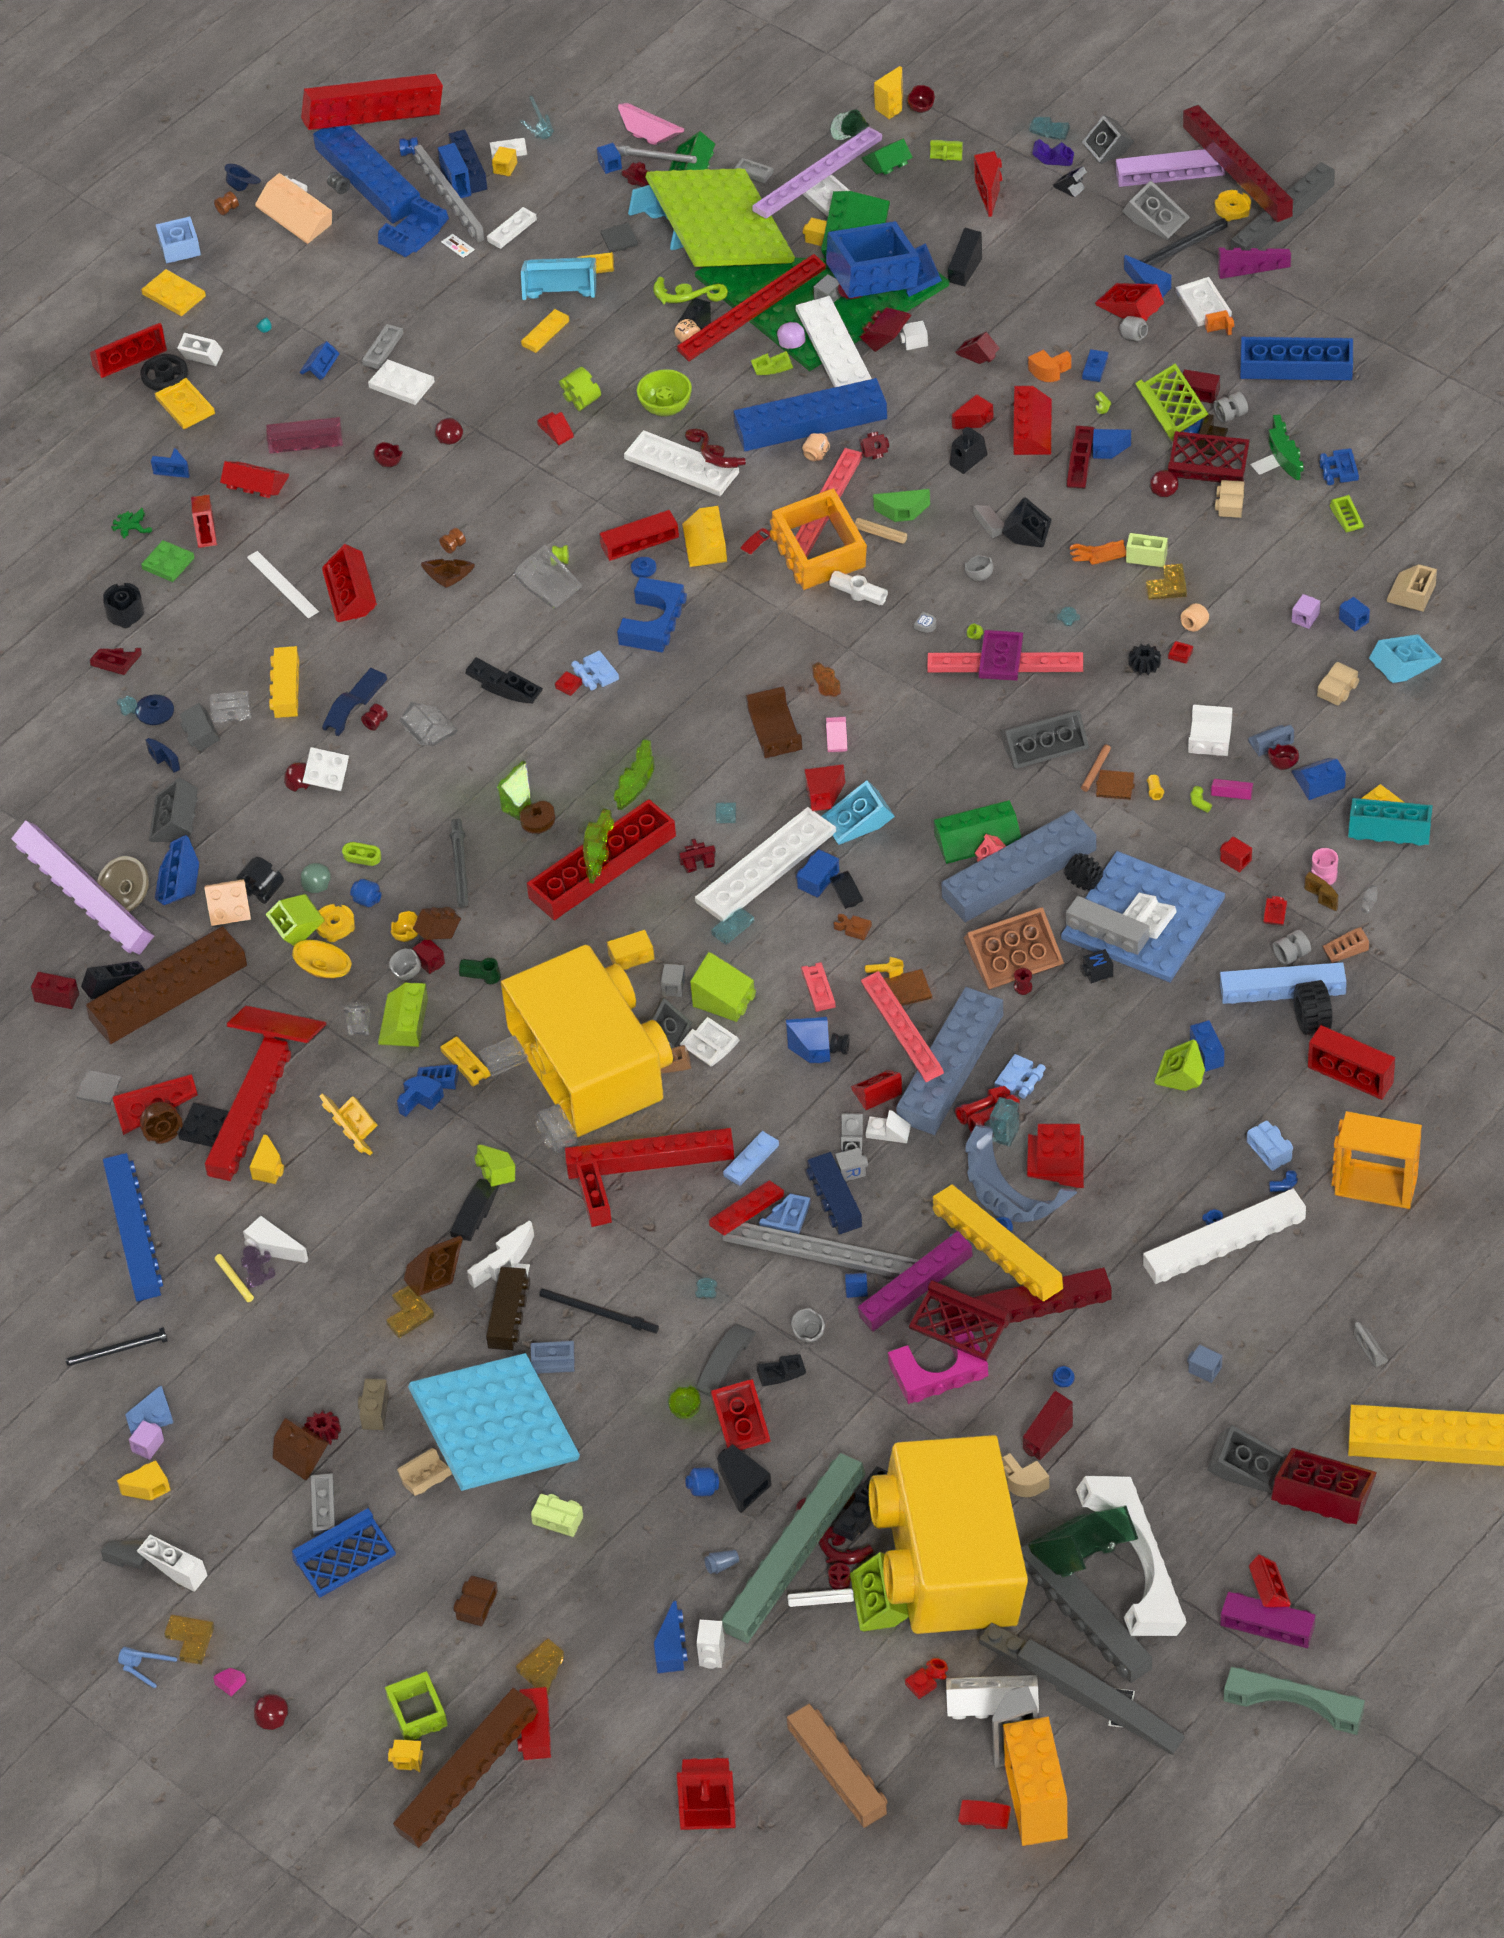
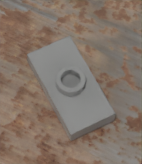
M742 158L734 168L745 169L750 179L766 183L774 173L772 167Z

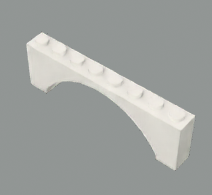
M1085 1476L1076 1488L1082 1507H1088L1117 1527L1132 1544L1143 1566L1145 1576L1143 1598L1139 1604H1133L1124 1616L1130 1636H1177L1187 1623L1186 1618L1180 1607L1171 1578L1165 1568L1164 1560L1160 1555L1157 1542L1154 1539L1150 1524L1144 1513L1143 1505L1139 1500L1131 1477Z

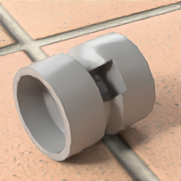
M1238 391L1228 395L1227 398L1223 397L1214 401V411L1219 421L1226 423L1233 420L1234 417L1237 418L1247 414L1248 404L1244 395Z
M1296 930L1288 934L1287 938L1283 937L1275 941L1272 946L1276 958L1284 966L1296 961L1297 957L1301 958L1311 952L1310 942L1301 930Z

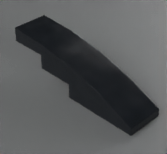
M478 1180L457 1215L450 1231L451 1237L461 1236L463 1240H472L475 1230H479L483 1218L487 1217L500 1185L491 1187L488 1180Z

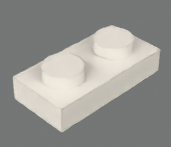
M525 138L490 142L492 159L499 146L516 149L517 156L527 155Z

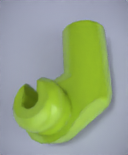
M1100 391L1095 395V399L1099 402V405H1096V410L1099 414H1106L1111 402Z
M1199 786L1193 787V791L1190 792L1192 805L1208 813L1212 808V804L1203 800V788Z

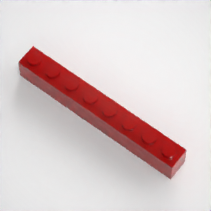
M264 1037L205 1162L207 1176L231 1181L233 1175L237 1174L239 1162L246 1155L248 1143L253 1140L254 1130L261 1123L263 1111L268 1108L269 1098L276 1091V1083L283 1076L286 1062L290 1061L291 1051L287 1041Z
M731 1128L565 1148L569 1179L577 1178L575 1163L593 1159L597 1161L600 1175L735 1159Z

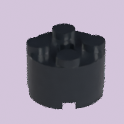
M124 583L121 586L114 584L104 592L103 603L106 617L112 624L122 628H129L144 615L141 594L135 585L131 583Z
M255 857L248 862L236 878L237 880L244 879L248 896L253 894L257 896L260 902L266 904L280 888L284 878L278 870L274 872L271 869L273 866L271 863L261 857Z

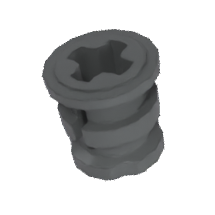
M338 172L330 173L327 179V184L339 194L346 193L350 188V180Z

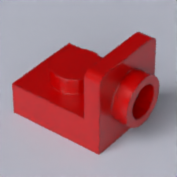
M1272 896V899L1267 898L1263 923L1284 926L1287 901L1284 898Z

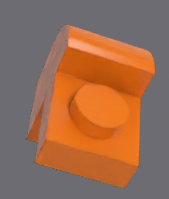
M1043 349L1028 357V370L1037 379L1044 382L1059 381L1060 373L1071 369V354L1068 351L1051 358Z

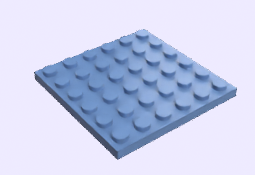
M1116 851L1104 869L1103 877L1096 887L1090 890L1085 899L1123 914L1138 893L1156 896L1159 903L1175 906L1176 914L1157 939L1149 937V940L1138 955L1127 952L1113 944H1108L1096 937H1091L1069 926H1066L1062 932L1061 939L1092 952L1106 949L1112 960L1171 983L1225 899V893Z

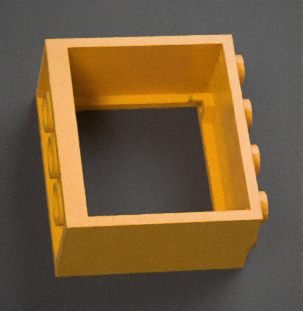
M834 488L772 511V519L770 520L771 539L777 542L779 553L786 558L788 569H792L796 583L800 584L803 590L829 581L834 571L848 574L865 567L867 545ZM828 516L845 546L808 560L791 529Z
M1346 1111L1344 1119L1339 1121V1135L1335 1137L1332 1186L1335 1187V1195L1410 1209L1418 1177L1422 1125ZM1352 1150L1405 1159V1168L1351 1159Z
M1049 1716L1003 1724L1004 1767L1022 1846L1067 1839V1794Z

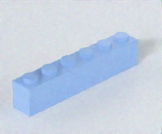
M1342 962L1220 972L1223 1004H1235L1240 1002L1294 999L1296 984L1317 980L1324 982L1329 996L1346 994L1344 964Z

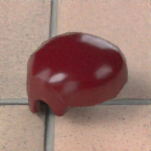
M925 85L914 86L907 98L908 106L913 111L919 113L929 111L934 104V91Z
M445 418L437 423L435 437H437L439 443L450 445L457 443L461 439L463 428L457 420Z
M382 442L376 445L373 455L378 464L390 468L400 462L403 451H400L399 445Z
M1160 470L1151 478L1150 487L1153 494L1155 493L1159 497H1169L1178 490L1179 483L1173 472Z
M1277 744L1273 750L1269 747L1268 757L1273 767L1279 770H1287L1298 763L1299 752L1294 746Z
M293 763L287 768L284 783L288 789L296 792L299 788L306 790L310 786V784L303 783L306 763Z
M266 1694L260 1697L254 1708V1719L257 1725L269 1730H274L284 1725L285 1718L288 1716L286 1700L277 1694Z

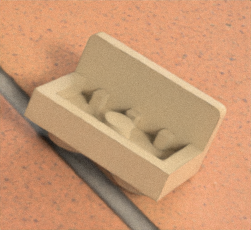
M434 1448L397 1469L404 1487L414 1496L424 1493L431 1486L444 1481L445 1478L452 1475L449 1466L440 1460Z

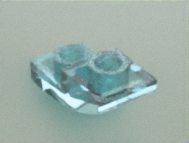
M1034 117L1029 130L1043 137L1065 140L1070 130L1069 123L1061 122L1052 123L1051 117Z

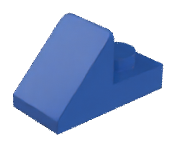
M174 448L171 458L153 456L151 459L153 474L183 478L190 477L188 463L176 448Z

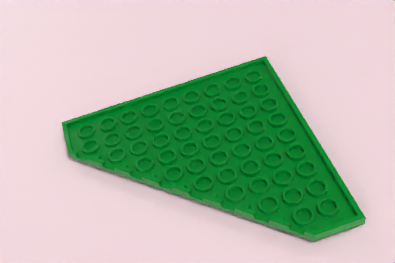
M795 258L792 263L704 266L695 272V277L706 287L714 284H723L728 291L723 301L734 308L807 258ZM819 258L826 264L825 258ZM827 264L824 271L749 321L781 349L787 351L792 358L809 372L820 366L822 362L796 312V305L813 301L814 286L827 274L835 278ZM939 273L942 281L910 297L906 292L907 289L865 295L855 299H847L841 296L834 302V305L855 344L862 340L860 338L864 332L862 328L869 321H872L871 316L877 310L881 311L888 307L907 312L948 287L949 280ZM712 290L715 294L719 292L718 290ZM788 322L798 323L804 328L805 343L793 349L781 347L777 336L779 327Z

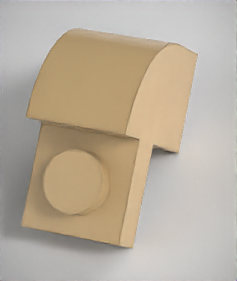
M1011 1453L1003 1457V1466L1010 1492L1020 1497H1033L1049 1489V1475L1038 1461L1022 1469Z

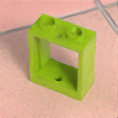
M427 1671L385 1687L387 1700L404 1740H416L422 1735L440 1731L443 1727L448 1726L445 1712ZM428 1692L436 1713L406 1724L398 1703Z

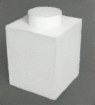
M923 321L904 325L902 332L899 333L901 344H905L906 350L928 346V335Z

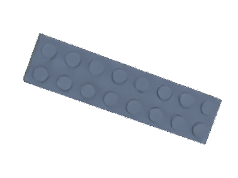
M1072 810L942 881V898L964 922H967L1065 868L1075 854L1082 853L1084 856L1096 851V834Z
M965 987L930 1048L941 1065L944 1074L925 1082L917 1070L896 1107L897 1115L911 1124V1127L933 1135L937 1133L1003 1017V999Z

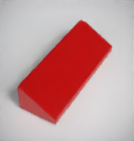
M1258 1554L1250 1563L1249 1569L1263 1606L1289 1607L1291 1602L1276 1562Z

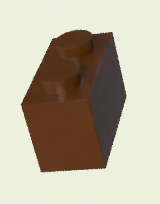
M450 907L425 908L421 910L413 930L425 940L452 939L461 918Z

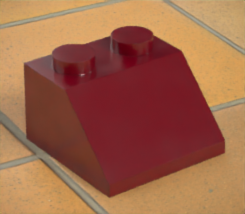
M888 307L881 311L877 310L871 316L872 321H869L862 328L864 332L860 338L876 352L896 338L912 315Z

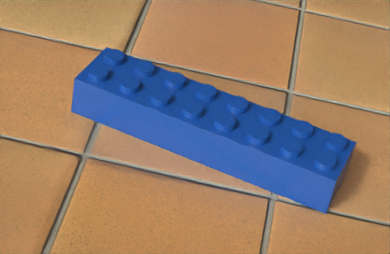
M350 125L323 128L313 133L315 149L342 176L348 178L350 183L392 224L412 213L411 201L420 196V193Z
M877 378L734 410L735 428L744 452L806 438L813 433L823 434L887 419V403Z

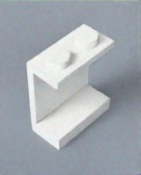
M1193 705L1188 753L1228 756L1232 725L1231 707Z

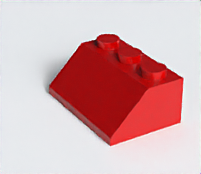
M224 461L220 483L226 484V488L237 490V487L243 488L245 493L254 494V491L260 492L262 497L271 498V495L279 494L289 477V473L239 461Z

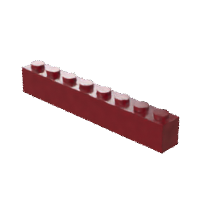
M1105 1267L1063 1276V1289L1045 1301H1042L1037 1296H1033L1025 1286L973 1298L1008 1312L1010 1323L1034 1317L1040 1318L1047 1314L1061 1313L1069 1309L1083 1308L1095 1303H1104L1112 1300V1287ZM955 1308L945 1311L948 1319L960 1315L959 1311ZM943 1312L939 1313L940 1322L945 1320ZM974 1316L964 1319L966 1325L968 1324L969 1326L979 1323L978 1318ZM962 1320L950 1323L952 1330L964 1326ZM991 1324V1325L985 1326L984 1329H986V1328H991V1327H997V1326ZM948 1325L942 1326L944 1335L948 1334ZM979 1328V1329L973 1330L972 1332H979V1331H981L982 1329Z

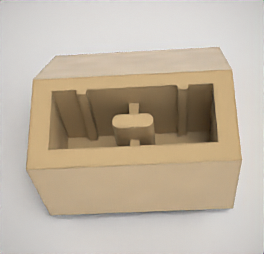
M1418 564L1400 572L1388 595L1387 602L1424 612L1436 586L1437 569Z

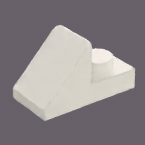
M889 1110L887 1119L869 1117L866 1138L907 1143L911 1124L892 1110Z

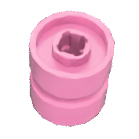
M1329 848L1318 849L1312 855L1311 873L1319 876L1329 885L1333 884L1337 879L1338 855Z

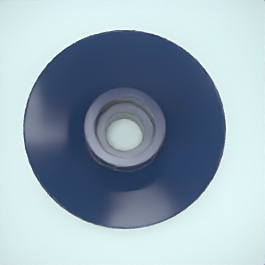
M148 695L136 704L135 713L141 722L148 725H159L167 722L173 716L174 705L169 698L163 695Z

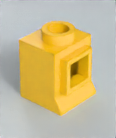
M394 1740L393 1748H389L388 1761L393 1762L394 1768L398 1770L415 1769L421 1772L424 1753L421 1750V1741Z

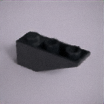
M139 961L87 968L81 988L90 999H96L142 973L145 969Z

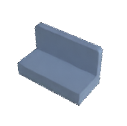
M1280 725L1249 737L1248 742L1257 755L1261 756L1268 753L1269 747L1273 750L1277 744L1289 745L1294 743V729L1291 725L1285 727Z

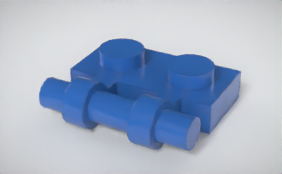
M1351 448L1335 450L1331 457H1327L1325 453L1320 455V467L1324 471L1323 478L1328 485L1334 484V478H1339L1340 483L1359 480Z

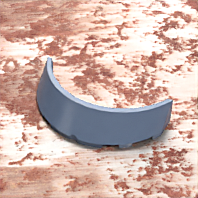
M976 1125L966 1143L969 1166L968 1178L973 1183L977 1192L976 1196L988 1210H992L996 1216L1006 1217L1014 1222L1035 1221L1049 1215L1077 1194L1072 1189H1060L1056 1198L1052 1201H1038L1021 1195L1007 1183L998 1168L993 1151V1129L989 1126Z

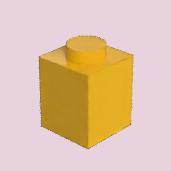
M499 146L492 159L493 173L511 176L517 164L516 149Z
M811 217L808 224H805L803 228L805 242L822 246L827 221Z

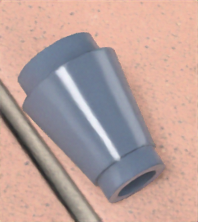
M736 1550L709 1553V1556H706L704 1559L705 1566L710 1574H718L739 1563L738 1553Z

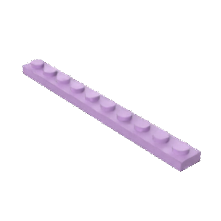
M870 127L866 128L753 205V212L768 218L882 140V134Z

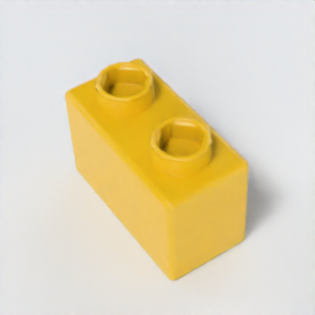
M583 945L501 981L508 1030L576 1138L658 1103L663 1099L661 1069L673 1063L672 1050L658 1022L649 1020L640 1024L631 1009L636 1007L635 993L627 974L619 964L615 963L604 968L589 945Z
M988 1435L895 1443L892 1447L887 1475H874L869 1482V1506L873 1525L878 1529L892 1528L896 1550L886 1551L883 1563L885 1591L889 1603L907 1604L911 1629L915 1634L985 1629L991 1623L999 1627L1017 1626L1028 1578L997 1436Z

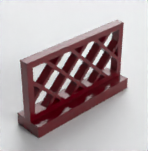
M1175 431L1168 471L1173 472L1177 478L1219 483L1222 480L1244 482L1250 439ZM1178 437L1186 438L1189 443L1181 447L1178 444ZM1199 440H1205L1208 445L1200 450L1195 443ZM1218 442H1224L1227 447L1218 451L1214 445ZM1237 444L1245 445L1244 450L1238 454L1233 449ZM1193 446L1197 452L1189 457L1185 450ZM1212 448L1216 454L1208 459L1203 452ZM1230 450L1235 456L1226 461L1222 454ZM1180 453L1186 458L1182 463L1174 462L1175 457ZM1199 455L1205 460L1200 465L1192 461ZM1219 457L1224 464L1216 467L1211 462ZM1238 459L1242 466L1241 469H1234L1230 464Z
M931 1280L928 1286L929 1291L913 1317L909 1329L987 1361L1004 1328L1007 1329L1010 1323L1009 1313ZM930 1299H934L940 1303L941 1307L929 1311L927 1305ZM952 1308L959 1311V1316L948 1319L945 1312ZM943 1312L945 1320L933 1324L931 1315ZM971 1316L978 1318V1324L967 1327L965 1318ZM929 1317L931 1325L926 1327L917 1325L919 1319ZM962 1320L965 1328L953 1332L950 1323ZM993 1324L998 1327L995 1333L986 1335L985 1326ZM948 1325L950 1333L942 1336L937 1334L935 1328ZM981 1328L984 1336L972 1340L969 1332ZM967 1333L968 1342L962 1344L956 1342L955 1336ZM986 1341L987 1348L984 1353L975 1350V1344Z

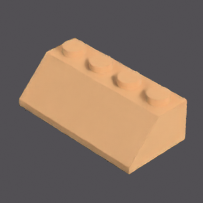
M280 173L267 182L255 204V207L307 244L332 225V210Z

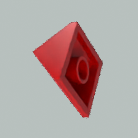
M886 1070L851 1086V1089L867 1111L902 1095V1076L900 1072Z

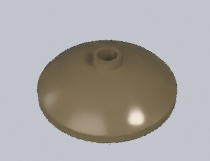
M121 856L111 860L102 869L97 883L130 912L144 899L148 890L149 877L147 869L141 861L131 856Z

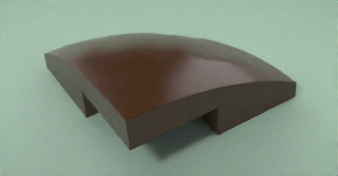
M435 559L421 562L425 572L445 588L462 580L475 567L474 563L459 559H453V561Z

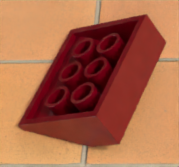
M1291 1448L1275 1477L1271 1500L1277 1501L1281 1505L1297 1507L1302 1511L1315 1512L1326 1518L1339 1519L1346 1524L1357 1525L1377 1472Z

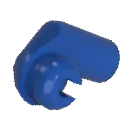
M1203 419L1186 428L1184 432L1199 434Z
M1287 1171L1286 1178L1282 1181H1270V1192H1286L1297 1184V1173L1295 1171Z

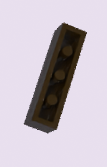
M502 1266L500 1268L486 1335L488 1349L513 1351L515 1342H519L520 1331L518 1326L523 1323V1312L521 1311L522 1307H526L527 1303L525 1292L530 1289V1277H527L525 1268Z

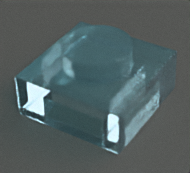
M716 803V823H736V803Z

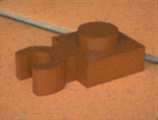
M838 914V921L841 923L834 922L835 930H845V935L860 940H865L872 927V921L854 915L851 919H848L844 914Z

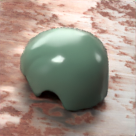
M312 863L305 866L301 872V886L303 889L310 893L325 891L328 888L329 881H331V873L328 867L320 863Z

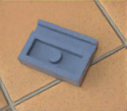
M574 1341L531 1343V1364L536 1373L575 1372Z

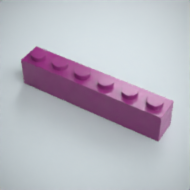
M957 1231L859 1305V1317L874 1332L928 1291L931 1280L938 1283L973 1256L972 1245Z

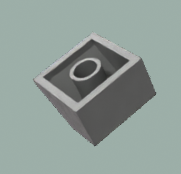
M1106 115L1100 118L1082 141L1101 164L1124 155L1134 142L1117 120Z

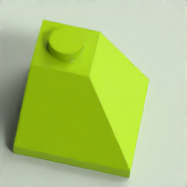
M1193 1039L1166 1050L1154 1083L1182 1091L1200 1086L1203 1081L1205 1067L1197 1041Z

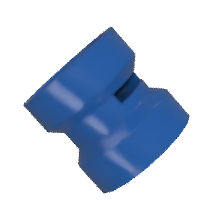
M417 137L410 140L405 138L399 139L401 156L415 154L414 147L418 145Z

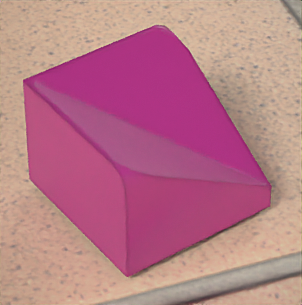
M228 1668L213 1677L215 1685L231 1697L247 1682L243 1672Z

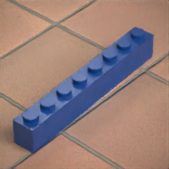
M127 1153L105 1158L103 1163L136 1302L161 1296L159 1287H163L161 1274L156 1275V1270H159L157 1258H152L151 1255L155 1254L153 1241L148 1242L151 1232L149 1225H144V1221H148L145 1208L140 1209V1205L144 1203L141 1192H136V1189L140 1187L137 1176L133 1177L132 1173L136 1172L133 1160L129 1161Z

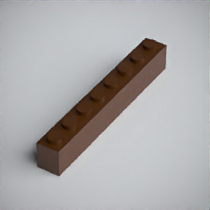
M515 1688L508 1692L396 1819L393 1825L400 1836L417 1848L428 1841L433 1831L460 1804L461 1799L468 1791H471L483 1774L490 1770L491 1765L497 1758L505 1753L506 1748L513 1740L519 1737L525 1726L534 1720L538 1710L531 1699Z

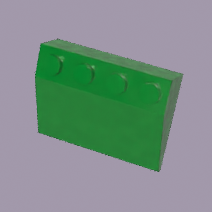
M833 191L821 249L824 258L826 259L828 232L886 223L890 201L853 191Z

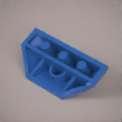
M187 835L170 843V850L165 855L159 868L155 900L163 905L180 901L195 894L199 861Z

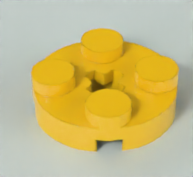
M1227 190L1220 193L1218 199L1215 200L1216 213L1228 222L1248 217L1250 214L1251 199L1244 192L1242 195L1238 193V190Z
M330 904L319 910L325 921L316 929V932L321 937L326 938L327 941L336 942L338 939L344 938L354 931V914L347 906L335 907V904ZM331 921H338V923L331 924Z

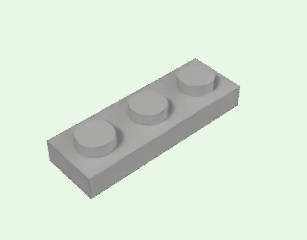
M386 324L362 359L363 365L380 369L404 334L403 328Z
M332 1473L311 1475L314 1536L321 1535L336 1526Z

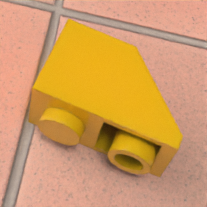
M156 1460L143 1465L132 1473L125 1474L117 1480L120 1493L124 1496L152 1501L171 1491L168 1479Z

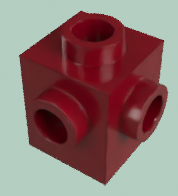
M878 431L868 433L867 438L859 439L863 458L872 456L873 459L884 457L883 453L888 452V438L884 437V434L878 435Z

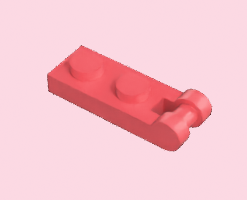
M815 963V966L811 967L802 966V975L815 1011L819 1012L836 1008L822 963Z

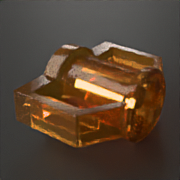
M819 662L812 665L813 678L819 685L820 694L832 697L841 694L840 681L835 678V671L832 668L824 667Z

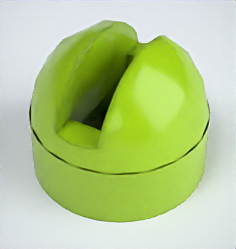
M975 623L971 624L967 629L968 638L973 640L981 639L982 634H984L983 628Z

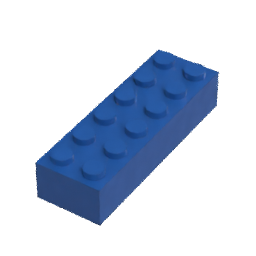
M1241 337L1240 379L1352 380L1353 338Z

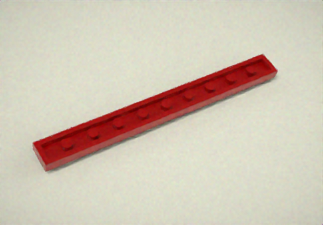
M815 254L811 255L679 344L677 351L690 362L824 271L826 264Z

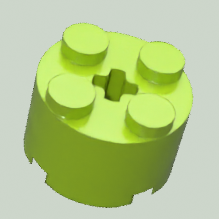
M583 367L575 369L559 381L560 386L565 391L563 393L564 398L567 402L572 401L578 411L583 410L601 396L598 384H593L591 374Z

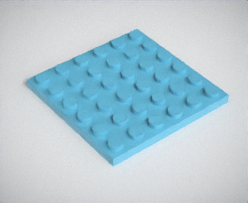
M526 1353L409 1383L408 1388L461 1491L579 1459L580 1454Z

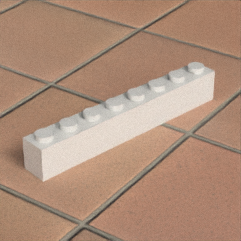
M1293 1188L1143 1253V1266L1155 1284L1168 1281L1173 1276L1186 1273L1190 1269L1204 1265L1217 1257H1223L1228 1252L1241 1249L1256 1240H1262L1266 1236L1274 1232H1280L1293 1224H1299L1306 1217V1206Z

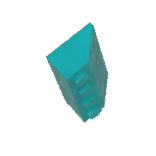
M1352 798L1348 837L1355 840L1371 839L1376 842L1393 841L1397 844L1429 845L1433 805Z

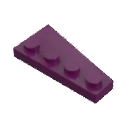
M1219 247L1218 275L1220 279L1291 267L1290 249L1267 248L1265 251H1259L1258 248H1251L1250 250L1233 248V250H1226Z

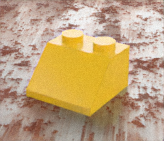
M901 66L874 82L875 110L888 119L902 111L903 75Z

